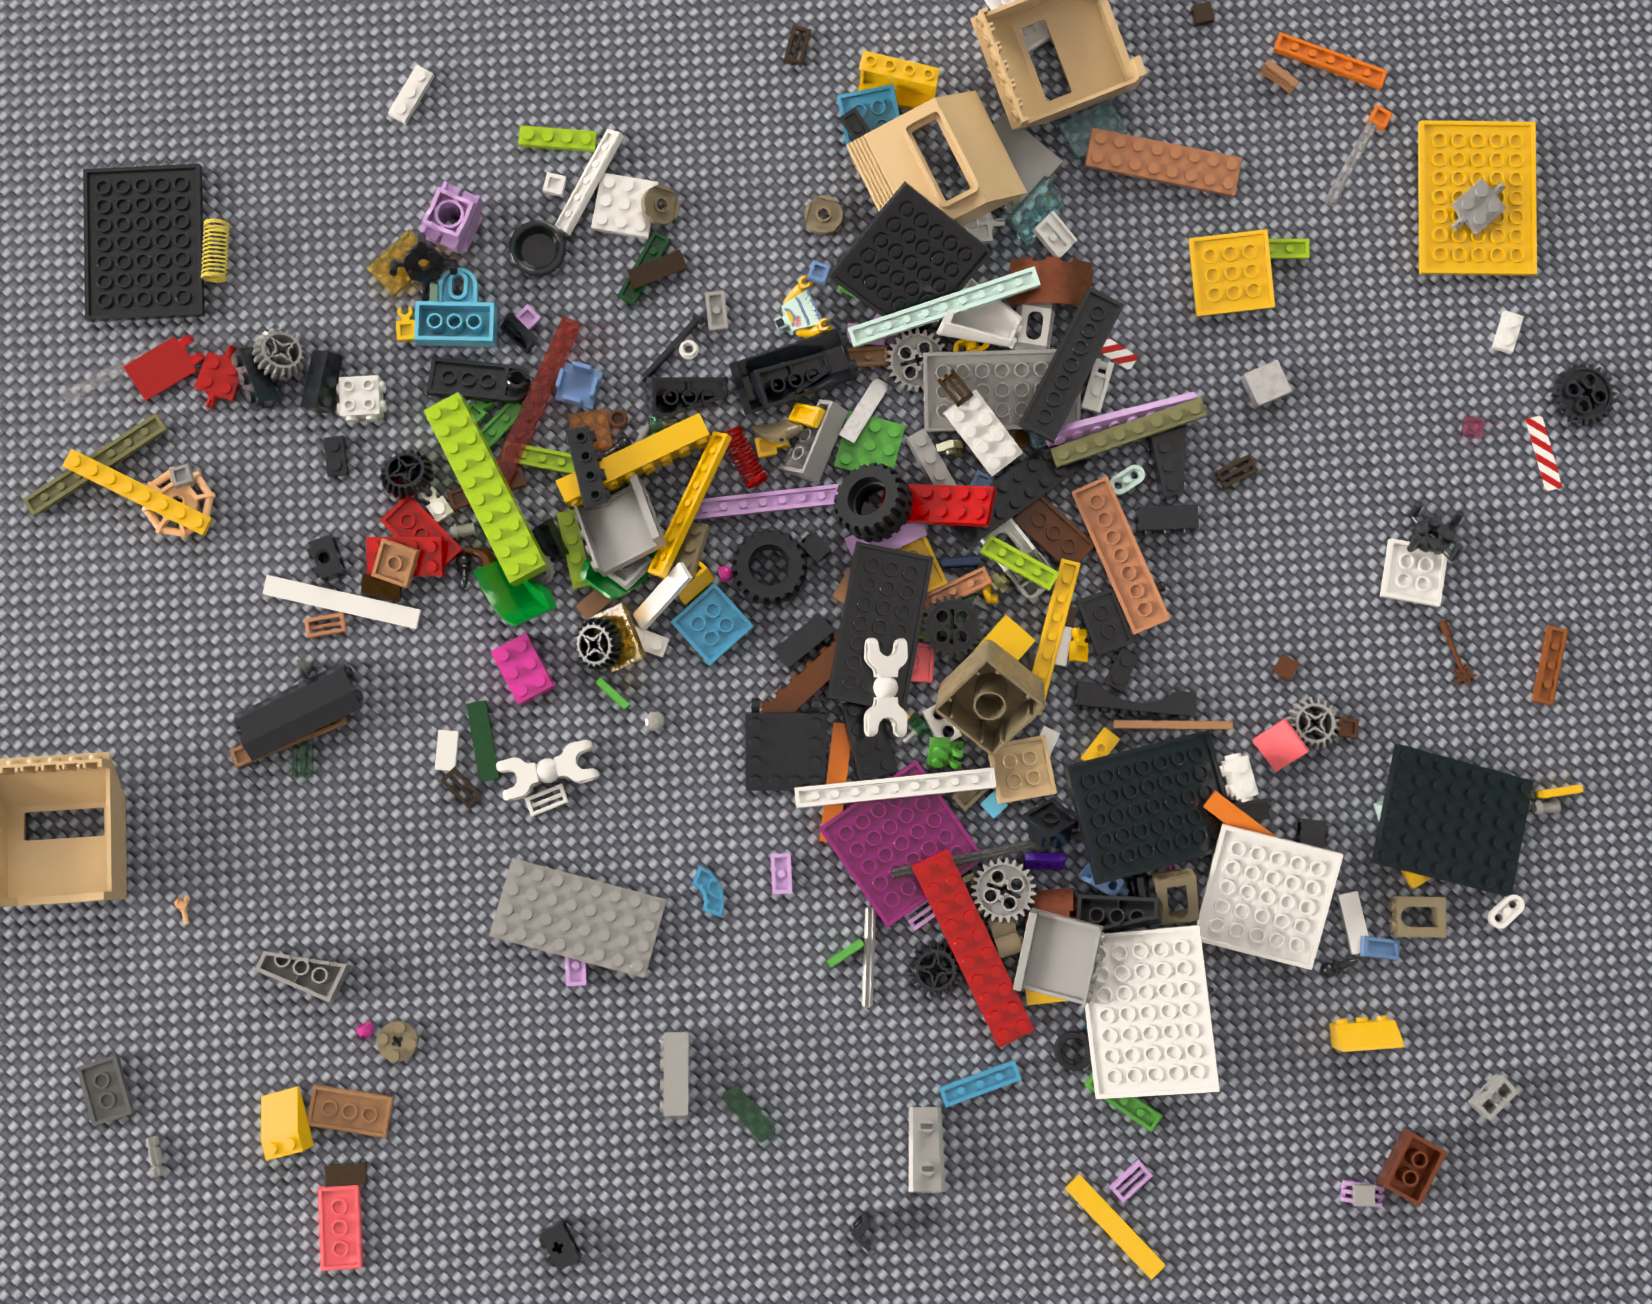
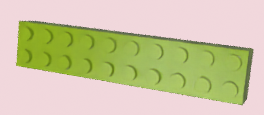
M457 392L423 410L509 583L516 587L550 569L465 398Z

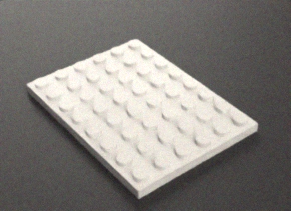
M1200 925L1106 933L1104 945L1099 947V952L1102 953L1100 964L1095 965L1094 972H1098L1096 982L1091 984L1090 991H1093L1092 1001L1087 1003L1085 1007L1096 1099L1220 1092Z

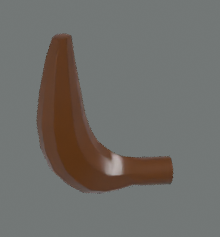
M464 547V553L477 557L482 566L496 561L491 551L486 548Z

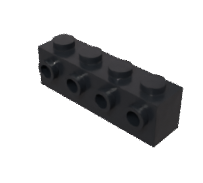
M588 425L565 431L584 509L587 512L610 506L608 500H611L612 497L609 488H605L604 485L607 477L605 470L600 468L599 462L602 461L600 450L595 448L594 443L598 442L595 430L591 431Z

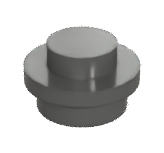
M305 658L296 660L298 665L295 667L300 675L303 676L305 674L309 677L313 669Z

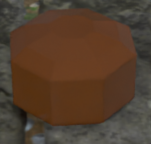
M616 409L609 415L608 420L613 428L621 430L627 426L628 417L623 410Z

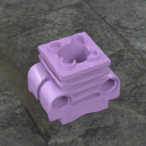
M444 181L442 187H438L433 201L422 220L423 226L420 232L425 233L426 240L438 245L441 244L442 247L458 254L461 251L467 252L483 219L480 214L483 206L481 197L467 191L463 193L460 188ZM460 217L455 224L446 225L451 218Z

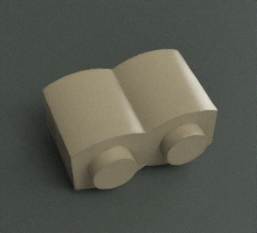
M991 917L987 918L993 942L1000 958L1021 952L1023 937L1022 934L1018 935L1016 927L1019 926L1018 921L1016 922L1011 917L1008 924L1006 918H1003L1000 924L997 917L993 922Z

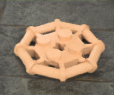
M169 470L147 483L148 487L173 499H182L183 504L197 511L200 508V500H205L202 513L210 517L213 500L216 498V495L202 478L201 472H193L195 483L198 484L204 493L200 495L194 490V484L177 489L174 488ZM169 479L171 480V483H169L162 489L159 488L160 485H162ZM146 507L141 508L142 512L146 514L155 527V532L159 535L168 534L186 539L195 532L180 524V529L167 527L168 522L172 520L163 516L160 522L152 510Z

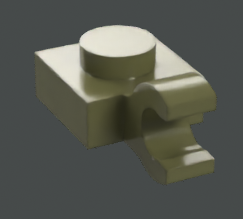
M952 439L936 444L937 452L945 453V456L954 455L956 458L965 456V453L961 451L963 443L960 440Z
M999 571L991 577L993 580L991 585L995 590L1000 589L1004 593L1012 587L1010 585L1011 580L1005 573L1002 574Z

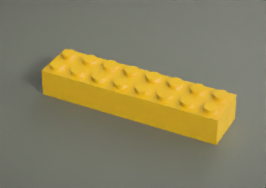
M700 413L603 458L599 464L600 468L604 469L606 473L605 488H609L610 492H614L620 488L621 484L626 482L630 484L629 477L635 474L638 476L644 473L645 475L652 474L656 471L655 468L661 465L663 467L669 466L678 457L682 459L691 455V451L697 448L698 450L706 448L710 434ZM575 472L555 481L570 509L575 505L579 508L583 506Z

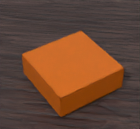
M1376 104L1366 123L1383 132L1393 113Z

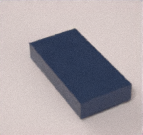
M980 556L944 558L940 560L941 569L978 567L981 564Z

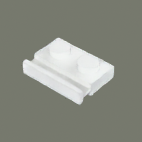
M1054 211L1050 212L1032 230L1053 257H1062L1077 241L1076 237Z

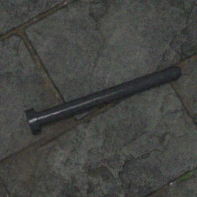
M694 313L691 316L693 318L691 322L641 375L640 379L643 382H646V377H651L698 324L702 325L704 323V320L698 314Z

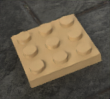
M1045 735L1009 741L995 755L988 754L990 767H994L995 793L998 804L1057 794Z

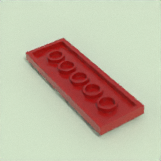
M908 484L912 491L913 505L910 506L912 512L910 516H907V524L989 527L996 494L994 486ZM886 490L883 491L881 505L884 502Z

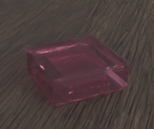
M1465 415L1460 435L1480 439L1485 419Z

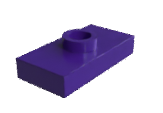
M1025 852L1024 869L1064 870L1066 853Z

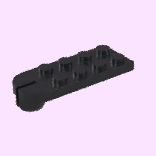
M432 357L426 393L427 396L448 398L459 392L467 400L517 404L529 396L532 381L529 372L518 365Z

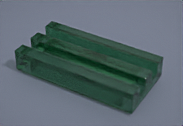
M314 738L307 740L308 773H305V741L300 743V773H298V744L292 746V777H314Z

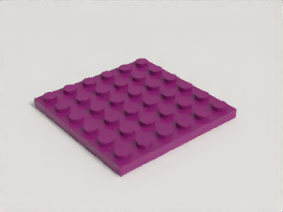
M915 760L891 778L924 775L926 773L918 761ZM941 794L856 802L818 828L887 928L927 900L916 875L903 876V878L901 876L898 879L896 877L895 880L892 876V868L915 864L948 848L952 857L980 851ZM979 860L977 863L972 861V864L967 862V865L962 863V866L957 864V869L960 875H963L981 861Z

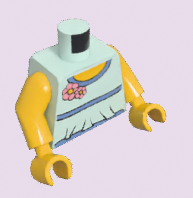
M802 276L799 283L783 301L782 313L784 316L774 320L778 331L789 327L792 335L809 338L823 333L824 330H832L831 326L826 327V323L830 322V320L821 319L809 290H805V287L813 286V281L806 284V279L809 276Z

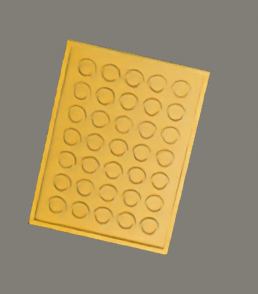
M1420 120L1418 123L1419 275L1535 276L1537 274L1536 122ZM1483 179L1491 189L1500 182L1505 185L1506 188L1497 196L1506 209L1479 233L1474 235L1464 224L1457 231L1452 230L1453 228L1450 225L1459 218L1451 204L1477 181Z

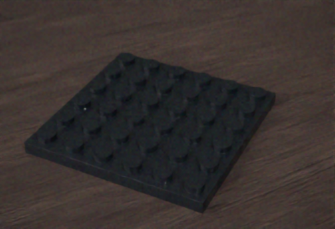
M904 181L828 273V276L883 317L961 291L994 252ZM934 322L917 327L920 334L924 329L928 330Z

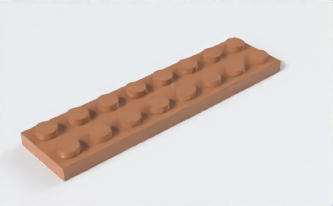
M1092 128L1084 168L1234 197L1242 158Z
M1108 476L1072 491L1073 498L1133 634H1139L1171 620Z

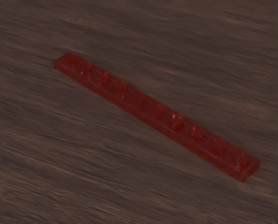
M563 316L498 456L497 463L508 485L555 386L560 368H563L582 327L581 323Z

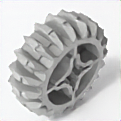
M271 328L269 332L264 331L261 336L257 337L253 345L254 350L252 354L255 356L254 363H259L258 369H265L264 375L270 373L272 374V379L278 376L279 380H282L285 376L289 380L292 376L296 377L299 372L303 371L307 363L306 358L308 354L305 352L306 345H300L302 339L295 338L296 333L290 335L288 329L282 332L281 328H278L275 332ZM265 346H267V347L269 348V350H268V351L270 352V356H269V357L267 356V354H266V352H265ZM291 351H292L293 354H294L295 362H293V361L291 360V358H292V357L290 356V352H291Z
M1307 697V700L1300 699V705L1294 703V709H1289L1288 711L1292 717L1288 716L1286 719L1291 721V726L1310 750L1313 747L1314 750H1319V746L1326 748V743L1332 744L1331 737L1337 738L1338 736L1334 731L1340 730V727L1335 726V723L1341 721L1334 718L1338 714L1337 711L1331 712L1334 706L1329 705L1326 707L1327 700H1323L1320 703L1319 697H1316L1314 701L1312 697ZM1311 707L1321 712L1313 716L1310 712L1307 713L1305 709ZM1299 718H1301L1303 721V727L1301 729L1299 727ZM1325 718L1327 721L1326 729L1323 727V720ZM1316 720V724H1314L1316 726L1309 728L1311 723L1310 721ZM1312 731L1321 738L1313 740L1305 735Z

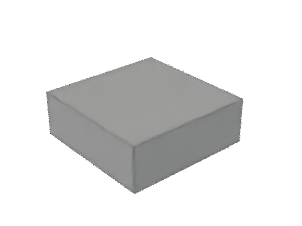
M189 463L169 469L174 488L177 489L195 483Z
M1353 1184V1205L1375 1207V1185Z

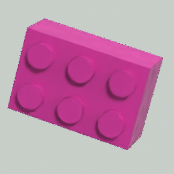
M527 633L490 651L518 705L522 706L556 688L530 635Z

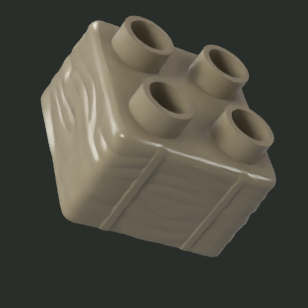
M985 640L940 683L935 710L989 755H995L1044 710V683L992 640Z

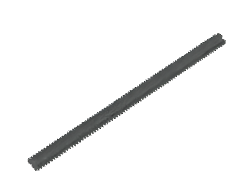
M1075 830L1071 834L1070 842L1072 843L1074 840L1077 842V840L1083 839L1081 831ZM1027 840L1026 842L1022 841L992 849L988 848L983 851L956 855L952 858L957 867V864L962 866V863L967 865V862L968 864L969 862L972 864V861L973 863L974 861L977 863L979 860L982 862L986 858L989 860V858L991 859L992 857L994 859L995 857L996 859V856L1001 858V855L1006 857V854L1011 856V853L1016 855V852L1021 854V851L1022 853L1023 851L1028 852L1030 849L1033 851L1035 848L1040 850V847L1032 840ZM1045 840V846L1050 847L1051 845L1052 847L1054 840L1050 843ZM911 865L892 868V876L895 880L896 877L898 879L901 876L903 878V876L915 875Z

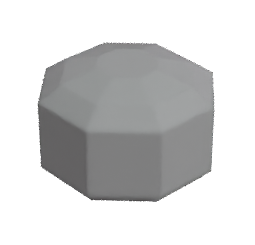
M650 712L645 718L646 726L651 731H659L665 725L664 717L659 712Z

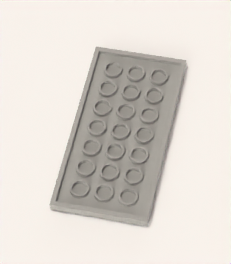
M1057 349L924 352V429L926 432L956 431L943 414L955 403L937 381L939 379L943 380L946 373L950 375V370L954 369L971 391L973 389L978 391L1006 430L1023 429L1018 424ZM955 378L952 379V381L963 393V395H967L966 391L962 388L958 381ZM947 383L946 386L959 401L961 399L960 396L956 393L952 386L949 383ZM1081 391L1064 424L1081 420Z
M512 858L489 936L645 978L667 899Z

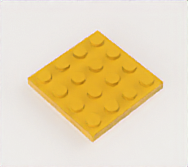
M1268 229L1188 239L1196 317L1275 307Z

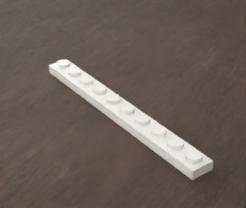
M993 767L797 787L794 789L796 808L993 789L996 788V780Z

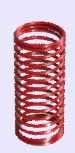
M737 426L725 432V434L732 437L729 443L731 445L727 447L726 452L731 456L730 459L733 460L732 463L735 464L741 479H744L743 483H746V489H751L766 481L768 476L766 472H762L764 468H760L762 464H759L760 460H757L756 453H752L754 449H750L752 445H748L747 437H744V433L741 434L743 432L742 427Z

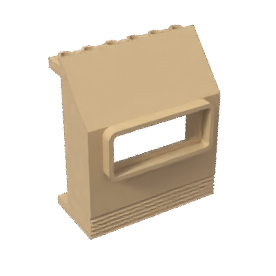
M1016 0L988 11L987 7L982 8L977 16L970 18L1012 130L1047 124L1136 89L1147 75L1140 55L1133 57L1130 61L1108 0ZM1041 21H1045L1071 93L1051 101L1046 100L1020 31Z
M976 90L933 98L846 145L852 162L860 178L863 179L878 211L884 207L904 181L961 226L1011 201L1013 205L1021 202L1020 196L1027 193ZM934 121L938 122L970 186L969 190L948 201L945 200L912 135L916 130Z
M110 752L0 759V907L127 899L126 798ZM104 808L103 836L26 841V813Z

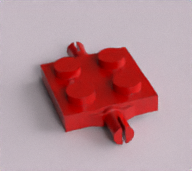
M228 345L225 355H217L211 352L206 354L194 388L209 395L205 405L207 408L214 409L217 399H226L231 402L235 400L240 383L237 370L232 364L231 356L236 350L234 346Z

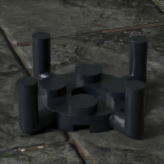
M420 232L418 233L417 244L406 252L404 259L391 260L389 274L396 276L398 267H404L411 280L422 282V300L429 301L430 282L440 278L444 267H450V274L456 275L458 273V261L456 259H444L440 251H437L434 246L426 244V235ZM424 259L430 264L428 266H421L419 261Z
M1417 501L1408 515L1415 524V527L1413 528L1412 540L1407 546V551L1414 552L1420 549L1425 553L1428 551L1434 552L1433 555L1444 554L1449 561H1455L1464 546L1461 543H1457L1452 551L1449 549L1454 539V533L1451 530L1457 527L1465 515L1464 512L1458 510L1447 524H1444L1435 516L1421 519L1418 513L1422 509L1423 503ZM1428 534L1434 535L1436 539L1430 538Z

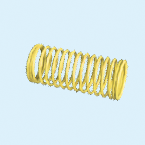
M206 219L203 229V266L201 267L203 270H201V278L209 282L227 281V275L225 274H227L226 269H228L226 266L228 265L226 262L228 258L226 257H228L227 248L229 246L227 244L229 242L227 240H229L228 231L230 230V224L221 219ZM214 222H216V223L225 224V225H227V226H222V225H210V224H208V223H214ZM209 231L225 232L227 234L210 233ZM210 235L221 236V237H226L227 239L212 238V237H209V236H210ZM209 240L226 241L227 243L212 242ZM208 244L225 245L227 247L211 246ZM208 248L224 249L226 251H215ZM209 252L223 253L225 256L212 255ZM208 257L225 258L226 260L211 259ZM207 261L224 262L226 264H216ZM208 265L223 266L225 268H213ZM208 270H221L224 271V273L211 272Z

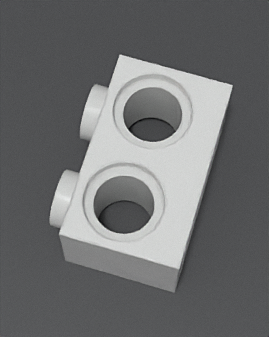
M936 705L921 712L934 737L948 738L943 735L944 727H951L953 730L952 737H949L950 742L962 736L961 731L946 719L937 720L934 718L933 712Z

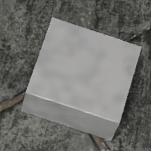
M1278 360L1249 371L1240 378L1254 409L1283 398L1292 392Z

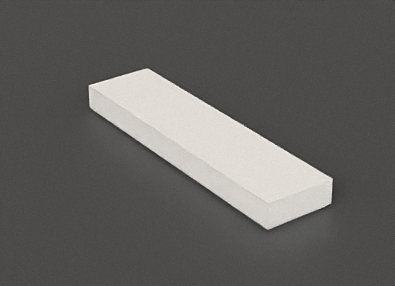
M679 562L667 575L666 579L664 578L633 613L642 630H647L693 578L684 563Z

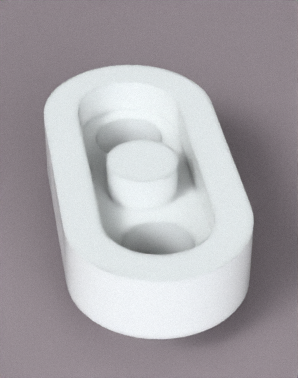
M1518 895L1505 896L1488 913L1487 919L1489 924L1495 928H1505L1524 910V900ZM1511 901L1514 902L1513 908H1510L1509 903ZM1497 914L1500 916L1499 921L1495 920Z

